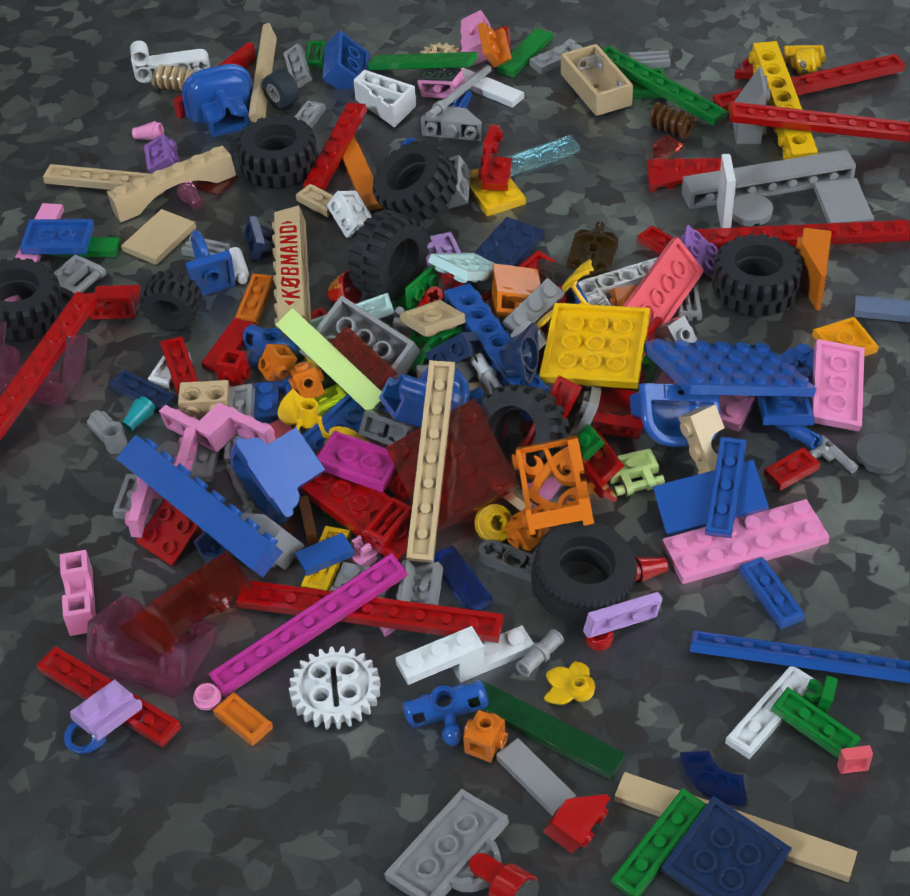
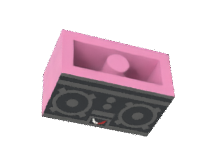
M462 68L425 69L417 79L422 97L445 98L465 82Z

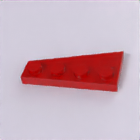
M722 157L647 159L649 192H655L658 187L664 186L666 189L675 188V184L683 183L684 176L720 171Z

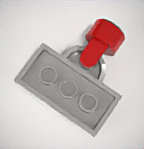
M463 789L454 796L384 873L386 881L409 896H446L452 888L461 892H477L487 888L489 889L488 896H537L539 891L536 876L515 863L502 864L500 852L494 840L509 824L508 816Z

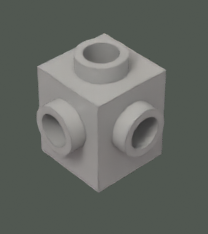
M685 315L671 319L655 330L659 339L667 342L683 340L694 343L697 341L694 330L688 323Z

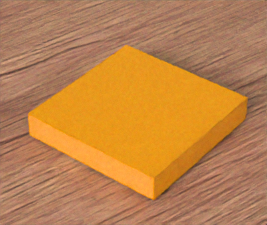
M855 317L813 329L812 336L815 340L820 339L865 348L864 356L878 352L879 346Z

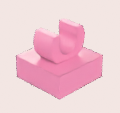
M360 535L351 541L355 555L347 559L351 563L369 567L381 558V553L362 540Z

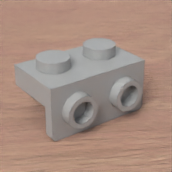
M408 559L403 560L402 566L407 571L408 576L399 581L396 600L439 605L443 573L441 564L434 562L414 567Z

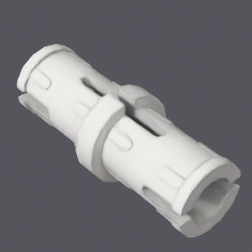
M482 353L475 354L479 362H476L472 356L470 363L478 373V380L485 385L489 394L492 395L493 389L503 386L497 379V373L494 368L489 366L485 356Z

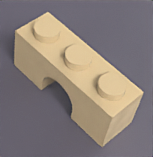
M703 405L678 417L681 423V432L686 437L690 447V456L696 462L699 470L698 474L715 470L718 454L713 451L711 441L716 432L724 429L716 405Z

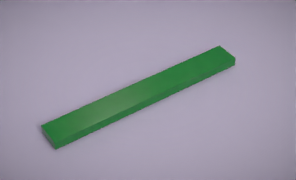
M609 45L602 49L627 78L709 124L715 126L727 118L728 111Z

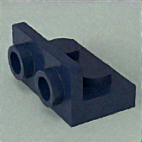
M477 331L462 332L426 352L425 355L428 362L433 360L455 362L457 364L473 355L472 344L480 341Z

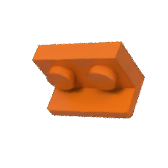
M485 22L478 24L483 55L495 68L511 60L505 30L501 28L494 31Z

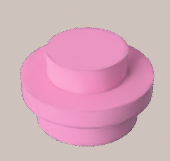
M211 683L199 685L193 695L194 704L200 710H212L220 704L222 699L218 687Z

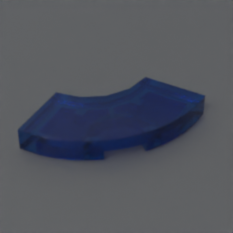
M710 751L680 752V762L686 777L701 793L709 798L715 796L727 805H747L743 775L731 774L721 769L713 761Z

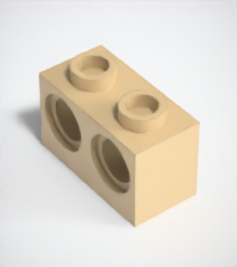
M228 380L180 383L179 409L191 418L202 419L218 403L228 406L230 388Z

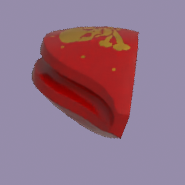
M349 269L338 275L327 287L326 296L333 305L341 295L354 304L360 302L362 292L354 286L349 276L351 272Z

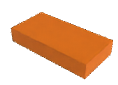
M234 692L213 709L214 716L252 747L273 729L272 722Z

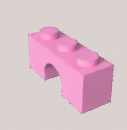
M481 10L461 20L460 33L462 39H460L462 50L460 52H477L478 59L471 67L487 59L483 55L477 25L485 22L490 28V23Z
M81 550L60 554V572L66 594L62 595L63 618L69 635L74 636L97 631L93 569L87 551Z

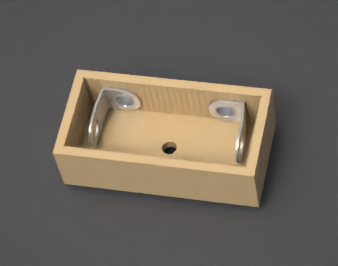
M597 44L561 54V75L596 116L632 105L633 84Z

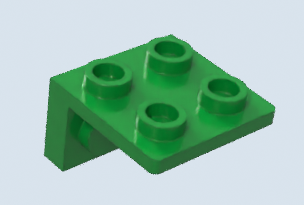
M432 264L405 288V294L392 304L394 311L397 307H403L404 311L417 308L427 289L434 286L439 287L438 271L435 270V265Z

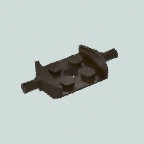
M597 222L593 230L581 229L575 233L566 264L567 276H571L581 264L589 259L592 261L594 271H590L589 275L582 276L578 281L611 272L615 252L618 249V237L613 232H604L605 224L603 222L601 224Z

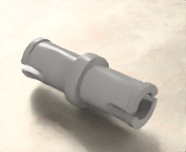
M550 630L539 643H534L530 647V651L516 663L518 672L525 677H529L541 663H546L550 659V654L559 645L563 644V636L557 630Z

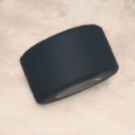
M278 69L263 78L262 87L264 94L275 108L283 109L298 100L299 88L295 79L288 71Z

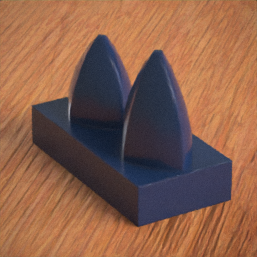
M249 216L243 233L250 259L259 261L262 253L272 252L273 248H275V245L267 240L272 238V235L275 233L273 230L260 225L258 217Z

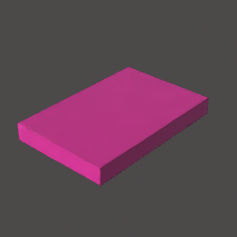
M334 430L317 455V458L325 468L324 472L384 492L401 465L403 454Z

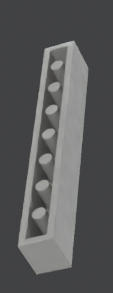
M846 149L733 168L736 179L734 198L745 193H754L766 197L813 189L814 182L853 179L856 164ZM720 171L683 177L682 195L689 209L717 205Z

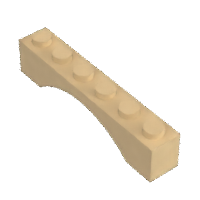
M222 145L200 155H194L185 161L174 163L165 169L157 170L145 177L137 178L125 185L117 186L107 191L113 213L120 222H124L140 215L156 196L175 185L197 180L219 183L236 176L231 155Z

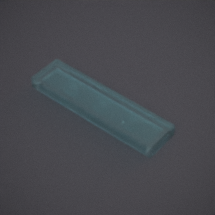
M571 135L505 157L512 158L510 176L580 152V145Z

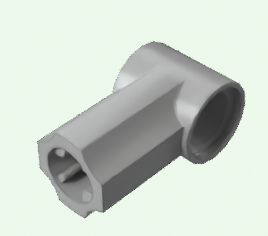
M96 410L90 414L87 420L88 427L105 444L107 451L111 454L121 453L128 444L121 424L113 421L105 411Z

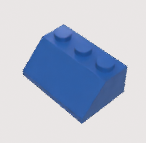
M339 30L325 44L323 79L328 85H332L336 89H354V79L364 70L369 71L367 66L369 52Z

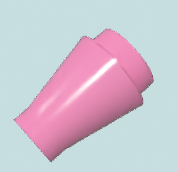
M156 121L132 129V135L135 140L152 141L164 134L162 123H157Z

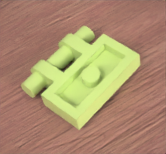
M650 448L619 455V459L625 466L609 480L610 484L621 482L622 485L613 487L614 494L616 496L625 494L626 497L645 489L652 491L653 486L665 483L663 475L653 476V474L659 473V465ZM638 477H642V478H643V480H639V481H635V482H632V481H631V479H634V478H638Z

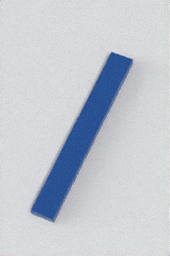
M695 630L692 633L690 652L910 683L909 660Z

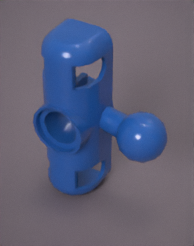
M252 324L247 326L243 332L245 347L255 351L248 358V364L253 370H259L257 365L267 344H286L298 358L295 365L305 359L304 355L299 352L301 349L289 337L284 336L278 328L266 329ZM251 339H253V346L248 344Z
M474 680V683L469 685L462 683L451 687L439 686L430 693L420 695L418 699H406L403 703V712L407 723L412 728L444 720L445 727L442 730V739L450 746H457L464 739V730L460 725L456 724L455 717L485 709L489 704L483 682ZM479 697L481 705L473 708L470 707L468 700ZM445 698L452 699L449 705L445 707L439 706L441 700ZM423 713L425 721L415 723L412 715Z

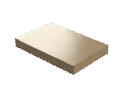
M161 209L121 245L122 251L157 265L196 229V224L194 221Z

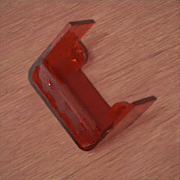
M227 550L186 576L118 627L126 637L156 655L162 652L166 656L178 647L177 643L182 640L181 636L215 610H218L219 613L225 611L233 605L231 599L250 588L252 584Z

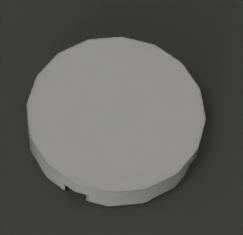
M745 193L734 198L733 221L748 227L758 223L763 225L770 221L773 214V205L766 197L754 193Z

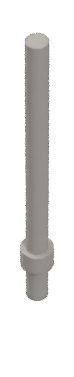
M486 65L443 100H438L433 104L432 109L426 113V117L432 119L446 111L447 106L492 71L491 66Z

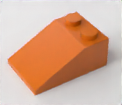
M804 228L803 236L798 237L796 250L800 251L798 255L802 259L803 266L801 285L814 308L821 311L831 231Z

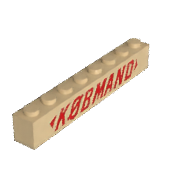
M298 205L274 212V221L272 222V228L275 233L272 235L275 245L273 255L276 260L273 261L276 275H273V279L277 288L274 289L277 301L274 304V308L278 316L275 318V325L292 308L311 325L306 221Z

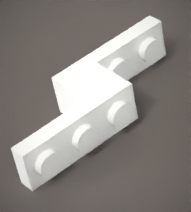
M522 625L500 634L498 643L481 642L471 626L396 657V665L408 685L450 667L460 683L525 656L534 643Z

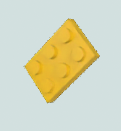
M479 168L471 170L469 192L486 216L526 204V197L511 177L508 191L482 190V181H478Z

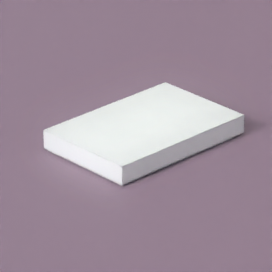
M722 154L717 199V210L721 228H731L736 179L730 154Z

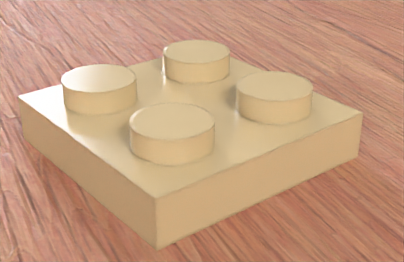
M438 300L400 313V319L403 324L423 336L431 337L436 335L437 332L445 329L451 330L456 328L457 325L465 323V314Z

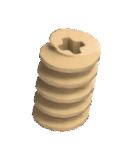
M160 64L153 73L152 85L156 89L180 92L186 79L194 71L192 68L186 71L185 67H181L179 71L178 66H174L172 69L171 65L165 67L163 64Z

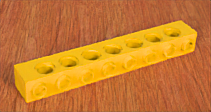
M777 41L753 43L752 52H749V63L754 67L753 73L759 67H762L764 76H767V88H770V100L766 101L767 106L802 110ZM773 127V131L777 132L778 145L783 149L784 160L818 154L811 131Z

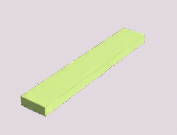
M293 308L276 324L283 333L364 410L379 408L383 404L379 399L382 391Z

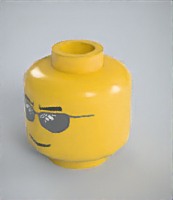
M815 48L796 50L795 57L791 58L792 69H796L799 75L817 72L818 68L821 67L820 52H816Z

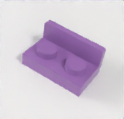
M165 134L160 135L144 146L147 169L151 174L180 162L176 151L178 149L173 139L169 140Z

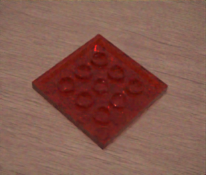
M475 398L450 411L437 533L521 487ZM421 428L386 447L412 503Z

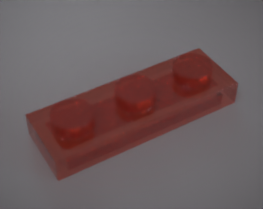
M348 326L330 342L380 391L384 388L389 377L394 378L397 375V372Z

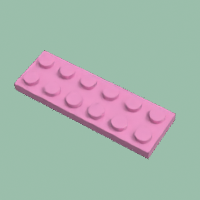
M807 499L736 518L732 539L705 535L706 527L664 538L662 539V547L683 585L739 569L740 565L760 557H764L768 561L828 544L830 536Z

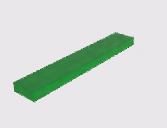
M477 52L376 55L367 63L369 70L470 67L478 59Z

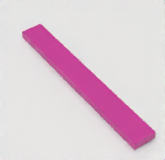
M392 553L208 673L223 697H226L407 577V571Z

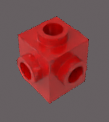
M229 348L222 350L215 363V373L218 376V381L228 380L229 386L235 387L243 385L245 380L249 379L251 366L248 365L245 351Z

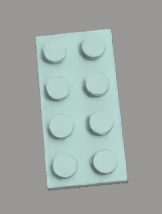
M437 253L430 255L428 262L435 265V270L445 274L449 272L459 282L467 283V281L477 283L478 280L484 282L492 280L494 262L475 253Z

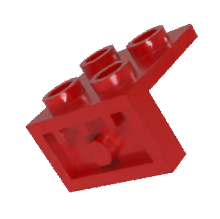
M140 285L97 286L95 293H86L96 297L98 301L97 306L89 315L90 320L136 318L141 291Z
M601 387L599 405L592 419L591 426L601 434L639 440L643 429L642 420L631 415L630 395L637 392Z

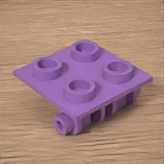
M687 224L685 234L681 236L680 240L703 268L704 273L713 280L714 260L718 249L713 243H709L697 230L692 229Z

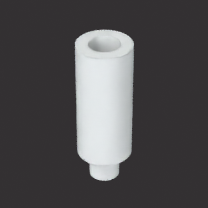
M232 247L229 251L232 256L235 280L240 284H245L249 277L246 262L241 249Z

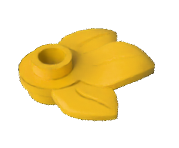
M575 661L570 665L569 669L555 667L546 673L548 682L553 686L544 696V700L548 703L562 705L567 704L573 699L578 702H585L594 695L595 683L590 677L588 666L584 663Z

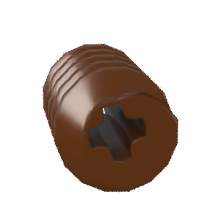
M660 102L654 105L650 114V126L652 128H658V130L665 131L667 134H672L675 137L679 136L683 140L691 135L696 122L695 116L690 119L689 113L686 112L683 115L682 110L676 112L674 107H671L668 111V105H663L661 108Z

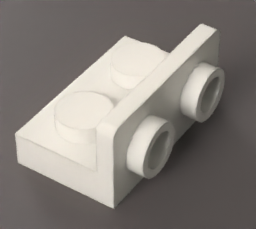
M337 191L327 204L346 238L351 237L359 227H362L364 225L363 222L367 218H371L370 212L357 191Z

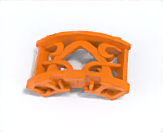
M577 435L516 447V454L512 455L514 469H519L526 512L521 514L523 528L524 530L529 529L530 536L536 535V529L582 520L584 526L594 524L587 481H581L580 474L585 472ZM568 445L554 456H551L548 450L549 448ZM542 450L547 459L546 464L544 465L538 456H534L537 464L534 467H530L526 462V453ZM560 467L562 474L565 470H570V473L563 476L557 469ZM552 473L559 483L565 486H576L565 491L560 496L558 503L550 502L539 495L542 486ZM527 477L534 479L530 486V489ZM532 502L537 505L535 508L532 507Z

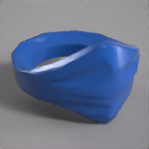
M74 721L68 725L64 733L65 745L69 750L78 754H89L107 741L106 736L97 741L93 735L91 743L85 746L74 745L72 735L80 727Z

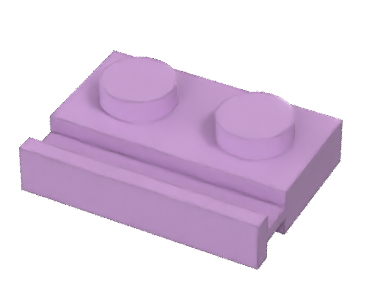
M113 680L71 710L70 715L75 723L89 734L92 733L95 739L99 741L142 709V701L136 700L131 692L116 680Z

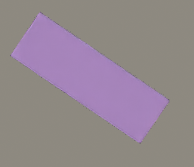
M658 592L589 612L583 632L587 638H591L655 618L658 615L663 598Z

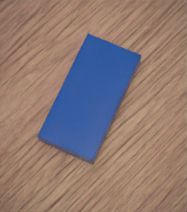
M343 532L295 552L296 560L306 576L355 556L354 549Z

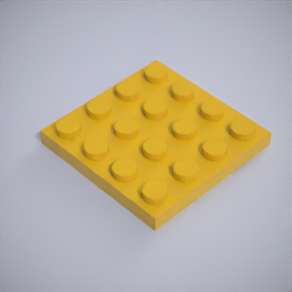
M555 303L539 375L543 383H555L558 375L577 385L638 389L644 356V343L647 338L650 320V308Z

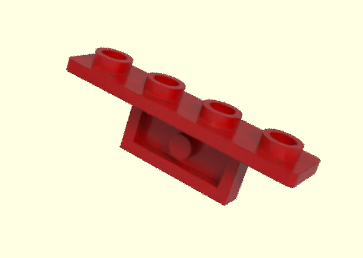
M596 431L605 444L588 461L582 458L585 472L582 475L588 482L594 484L593 491L602 500L607 498L615 503L618 498L607 482L625 465L601 433Z

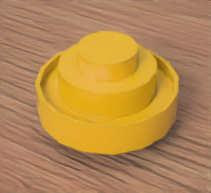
M486 505L476 515L474 522L475 530L484 541L492 539L501 542L508 537L503 527L510 521L512 515L502 505Z

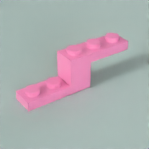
M221 403L214 406L200 421L196 417L191 418L181 410L173 409L167 405L159 410L166 428L182 436L186 427L196 428L198 443L216 453L236 434L246 439L259 438L266 444L276 440L274 429L269 424L261 423L251 415H244L234 407H228Z
M186 427L183 437L179 438L178 456H174L175 461L173 462L176 467L181 463L188 470L192 471L199 446L196 428ZM137 477L138 487L136 491L132 492V506L130 511H127L125 514V525L129 526L131 537L141 538L153 499L165 498Z

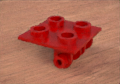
M164 499L145 526L142 537H138L135 542L173 566L189 541H194L202 532L197 524Z

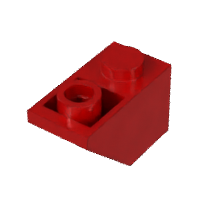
M607 794L566 799L556 809L542 832L570 853H573L580 846L585 848L594 836V833L591 831L595 823L599 825L607 815L609 810L605 806L611 797Z

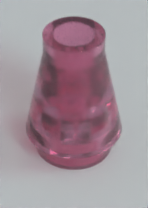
M188 181L176 186L177 196L194 210H198L203 206V201L193 182Z

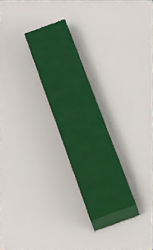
M482 681L486 688L489 704L481 711L498 715L501 719L505 720V726L609 780L613 779L624 762L626 753ZM479 697L468 700L469 706L472 708L481 705Z

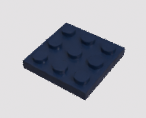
M713 796L665 861L661 871L696 896H761L790 855L792 847Z

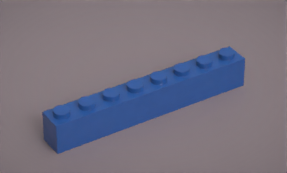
M135 434L116 459L249 568L264 577L283 553L276 546L278 540L266 531L263 535L258 532L260 528L258 524L249 517L244 521L240 518L243 512L231 503L228 507L223 504L226 500L215 490H212L211 493L206 491L209 485L197 476L194 480L189 477L192 473L181 463L176 467L173 464L175 458L164 450L161 453L156 451L159 446L148 437L142 440Z

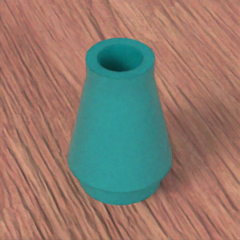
M144 396L135 399L124 420L121 422L122 426L126 430L133 432L136 427L154 415L155 405Z

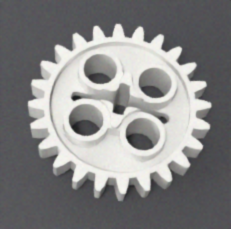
M332 646L327 654L322 649H319L318 657L309 654L310 662L301 660V669L293 670L295 677L290 678L291 687L289 688L292 706L296 707L298 716L304 715L305 722L313 719L314 727L320 725L321 722L325 723L326 729H329L331 723H335L337 729H340L341 722H346L350 727L352 726L351 719L355 718L361 722V713L370 715V706L377 705L376 697L380 696L381 687L378 669L373 668L372 660L366 661L364 653L356 657L354 648L349 653H345L344 646L340 648L339 652H335ZM332 668H336L339 697L338 707L334 706Z

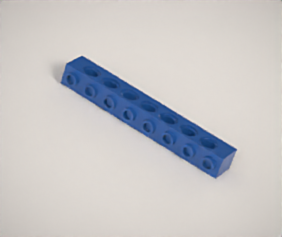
M467 283L444 291L445 303L465 314V323L459 325L464 329L463 332L477 331L480 341L472 344L477 354L482 353L485 356L489 366L493 367L497 373L496 377L503 387L510 384L526 385L545 390L546 394L550 393L551 389L545 386L539 377V373L535 372L531 384H526L521 376L507 377V368L501 361V351L506 342L511 339V335L503 329L499 318L492 314L490 306L483 302L478 290L475 291L472 285ZM517 410L525 422L532 420L525 410Z

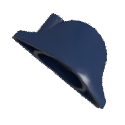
M531 323L523 332L508 340L501 351V361L507 368L506 375L508 378L521 376L526 384H531L539 359L538 326L535 323Z

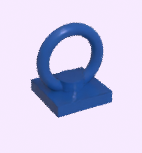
M193 230L190 237L196 260L186 263L189 279L197 283L196 286L200 287L203 296L236 286L230 251L226 250L210 255L200 231Z

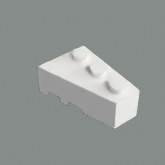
M367 70L361 72L354 79L355 100L361 104H366L369 110L393 127L398 125L416 107L415 86Z

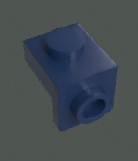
M205 531L194 540V545L204 562L224 566L234 558V555Z

